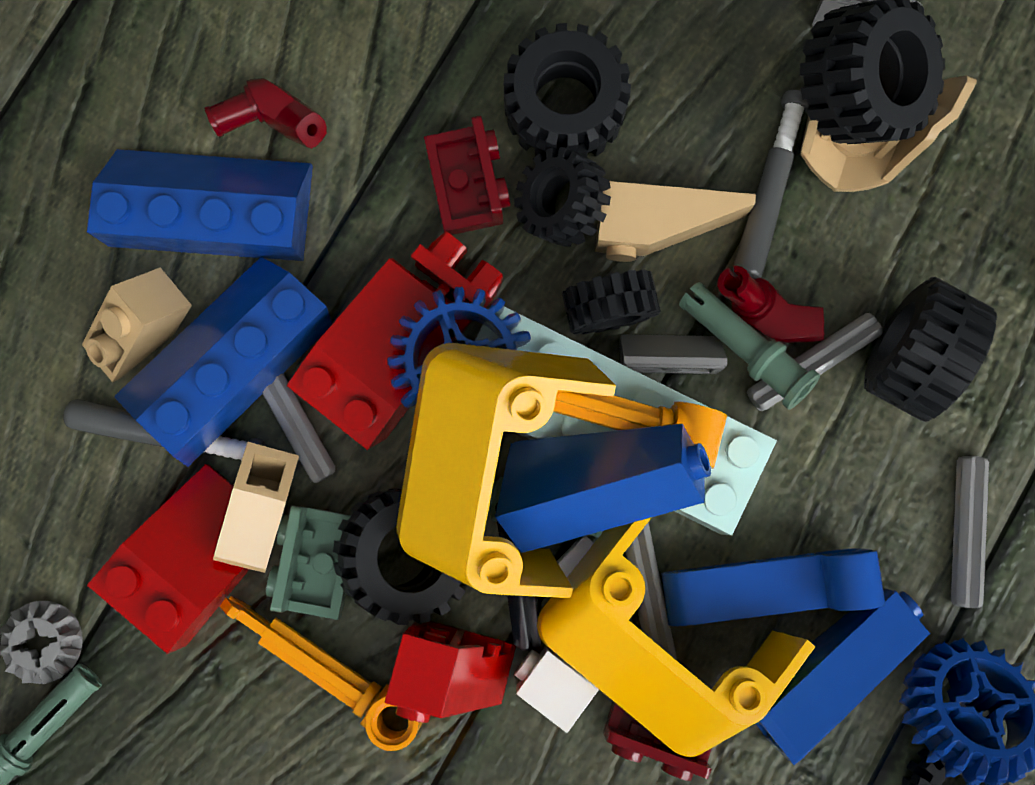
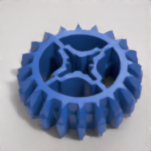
M463 287L455 288V302L446 304L445 297L440 290L435 291L433 298L437 308L431 311L428 310L424 302L421 300L417 301L414 307L421 319L416 323L410 317L402 316L399 320L400 325L411 333L409 338L393 335L390 340L392 346L405 351L404 355L388 357V365L391 368L405 369V373L397 375L391 380L392 386L395 389L412 387L403 396L401 403L406 408H409L417 402L422 365L418 367V356L423 342L434 329L441 326L444 344L452 343L451 338L455 337L458 344L517 350L518 347L526 345L531 340L528 331H520L514 334L510 332L520 323V315L517 312L511 313L501 320L499 316L504 310L505 301L497 298L490 308L486 309L484 308L486 293L481 289L475 292L472 303H465ZM456 320L479 322L490 328L499 338L489 341L488 338L479 341L469 340L462 335Z
M964 638L954 640L949 645L945 642L937 644L928 654H922L914 662L913 669L906 674L903 684L908 689L901 694L899 702L910 709L904 714L902 723L914 726L918 731L913 736L911 744L921 745L924 743L930 750L926 763H935L941 760L945 763V778H954L962 773L966 785H979L982 782L985 785L1015 783L1026 777L1025 773L1035 769V693L1033 691L1035 690V680H1026L1020 673L1023 662L1011 665L1006 662L1004 648L989 653L984 640L974 642L969 646ZM944 678H948L951 687L947 691L949 696V702L947 703L943 702L942 697ZM1003 721H1006L1007 724V741L1005 746L1002 740V736L1006 734L1003 727Z

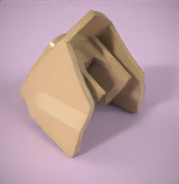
M966 75L943 80V93L938 95L939 105L935 114L928 116V125L922 131H915V136L905 140L848 145L847 143L839 144L831 141V135L823 136L817 130L818 121H811L808 116L800 155L810 170L834 192L864 191L886 185L928 148L943 129L959 117L976 85L977 79Z

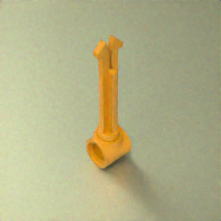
M567 391L557 392L553 411L615 430L683 424L693 443H701L705 448L711 469L715 467L727 419V414L721 411L687 402H674L671 408L664 406L657 408L616 395L605 396Z
M232 596L229 599L225 597L220 608L226 615L232 619H237L259 634L262 638L258 644L353 709L352 713L362 718L365 714L360 725L366 729V733L374 745L386 751H397L405 748L413 741L422 722L408 720V727L406 729L393 731L383 721L382 714L384 708L393 706L384 703L389 687L388 684L379 692L382 686L374 681L372 683L277 617L271 623L250 609L251 606Z

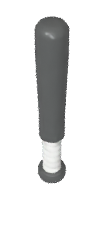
M799 90L785 91L781 98V105L785 109L782 114L783 117L780 121L774 147L768 151L756 191L755 205L750 210L733 265L743 267L753 279L761 278L764 272L786 183L794 159L792 148L795 144L801 117L809 106L807 99L802 100V94Z
M81 399L72 400L65 407L63 420L65 425L71 429L163 447L124 409ZM219 436L204 452L242 461L247 442ZM252 438L249 441L266 446L265 441L259 438Z

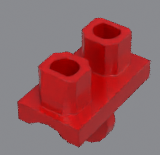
M447 231L432 242L427 249L420 244L412 253L411 258L416 261L415 267L440 286L436 289L426 280L422 281L434 291L440 290L445 299L450 303H454L450 299L454 296L456 287L464 288L465 303H472L475 292L481 289L486 293L484 308L489 309L493 303V298L504 280L503 274L484 260L478 264L467 279L456 272L454 268L467 253V248Z

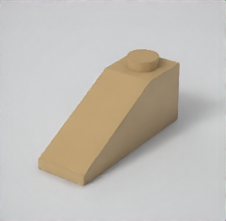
M610 181L611 188L603 191L604 194L611 197L610 206L602 205L600 209L601 212L607 215L604 222L598 221L595 252L606 253V258L613 261H635L636 256L649 255L745 218L755 205L756 194Z

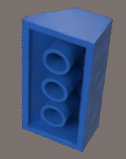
M117 149L93 181L87 233L109 247L304 261L313 166L311 163Z
M260 257L114 397L173 457L189 467L263 394L264 389L272 384L277 376L283 374L328 330L333 323L327 306L290 272Z

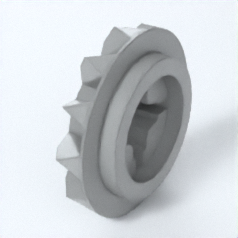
M35 601L10 612L11 617L0 628V633L2 634L0 655L3 656L4 662L7 665L5 672L16 675L22 679V683L44 685L60 679L74 667L81 654L83 637L80 624L69 609L52 601ZM35 628H37L39 636H48V638L57 636L56 642L49 643V646L41 650L42 657H39L36 649H23V643H27V640L35 637Z

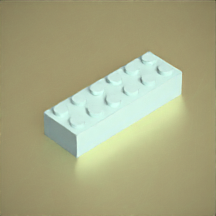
M504 307L499 318L503 320L509 314L515 312ZM520 315L521 321L517 327L510 331L512 334L520 331H528L530 333V342L518 347L517 350L588 358L616 385L614 393L616 396L657 408L659 406L671 408L674 402H687L708 407L523 315ZM483 325L475 341L486 338L492 341L499 338L490 328ZM553 412L548 422L541 428L532 432L518 434L531 440L617 430ZM727 416L715 467L711 469V475L705 478V503L676 510L675 512L719 534L732 536L777 440Z

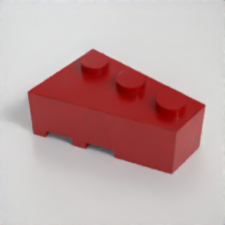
M433 621L422 624L414 622L402 635L384 703L397 706L396 714L398 716L422 723L429 722L430 716L445 718L501 705L516 646L508 641Z

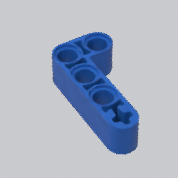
M871 549L831 550L661 573L669 626L697 625L823 608L838 611H855L879 608L886 605L877 550Z

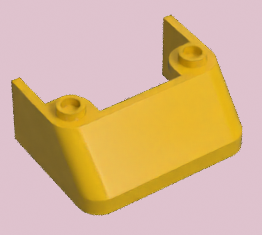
M458 343L442 344L431 350L422 365L396 525L397 535L403 550L409 556L482 593L571 598L573 587L550 549L539 548L521 553L511 541L505 538L484 536L503 431L528 433L545 425L554 411L558 391L614 396L616 385L588 358Z
M651 518L604 530L567 577L573 587L571 598L551 597L541 610L537 620V630L542 642L664 745L681 756H698L762 720L815 646L807 639L772 630L747 666H737L727 670L713 688L710 689L629 621L644 599L645 581L639 569L627 560L623 554Z

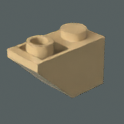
M161 267L111 286L82 346L85 348L91 362L100 367L108 378L114 382L121 379L172 337L178 330L192 304Z
M247 442L213 560L265 573L299 455Z

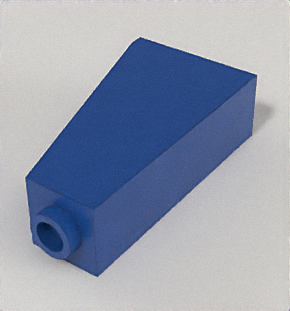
M683 424L517 441L510 444L495 518L521 553L705 503V478L711 475L710 461L701 443H693Z
M883 588L885 606L850 611L811 643L815 648L765 717L755 723L769 743L793 765L802 760L930 635L929 631L919 620L924 616L922 610L907 593L901 591L898 594L897 591Z

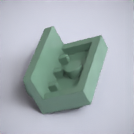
M292 506L290 514L282 516L277 532V545L283 546L279 566L271 568L266 586V596L272 598L271 611L280 613L293 611L335 620L341 618L346 593L340 585L343 583L341 577L335 573L333 563L338 562V554L333 552L334 540L340 541L342 531L338 530L342 520H349L352 515L304 506Z

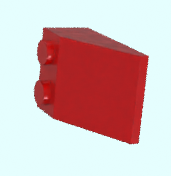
M389 258L315 343L286 386L366 450L387 439L409 409L401 403V399L412 389L411 386L403 389H395L392 386L391 380L395 376L405 373V369L391 368L388 365V357L404 355L405 351L392 346L390 340L393 335L409 338L411 333L400 325L399 320L402 316L410 317L416 323L421 319L414 307L417 301L421 300L424 302L429 311L437 308L433 298L435 291L396 260ZM456 320L462 334L472 322V320ZM441 326L434 329L423 342L418 356V367L423 365L426 356L431 350L444 344ZM455 337L451 338L452 343L457 342Z
M205 464L131 534L87 584L90 589L166 654L186 647L221 605L225 597L227 598L250 570L213 560L234 485L209 464Z

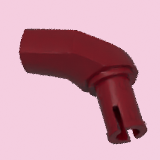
M264 78L246 80L247 85L244 86V92L204 108L208 120L219 138L257 119L261 123L266 122L268 126L289 140L311 149L316 147L327 133L325 120L317 112L282 87Z
M733 266L734 272L738 276L729 267L720 274L717 285L719 292L731 301L733 312L764 336L777 342L781 341L782 343L824 340L823 307L791 304L766 279H753L749 272L741 266Z

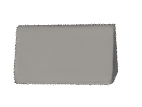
M621 335L619 343V363L639 373L717 374L727 366L726 353L720 339L715 336Z

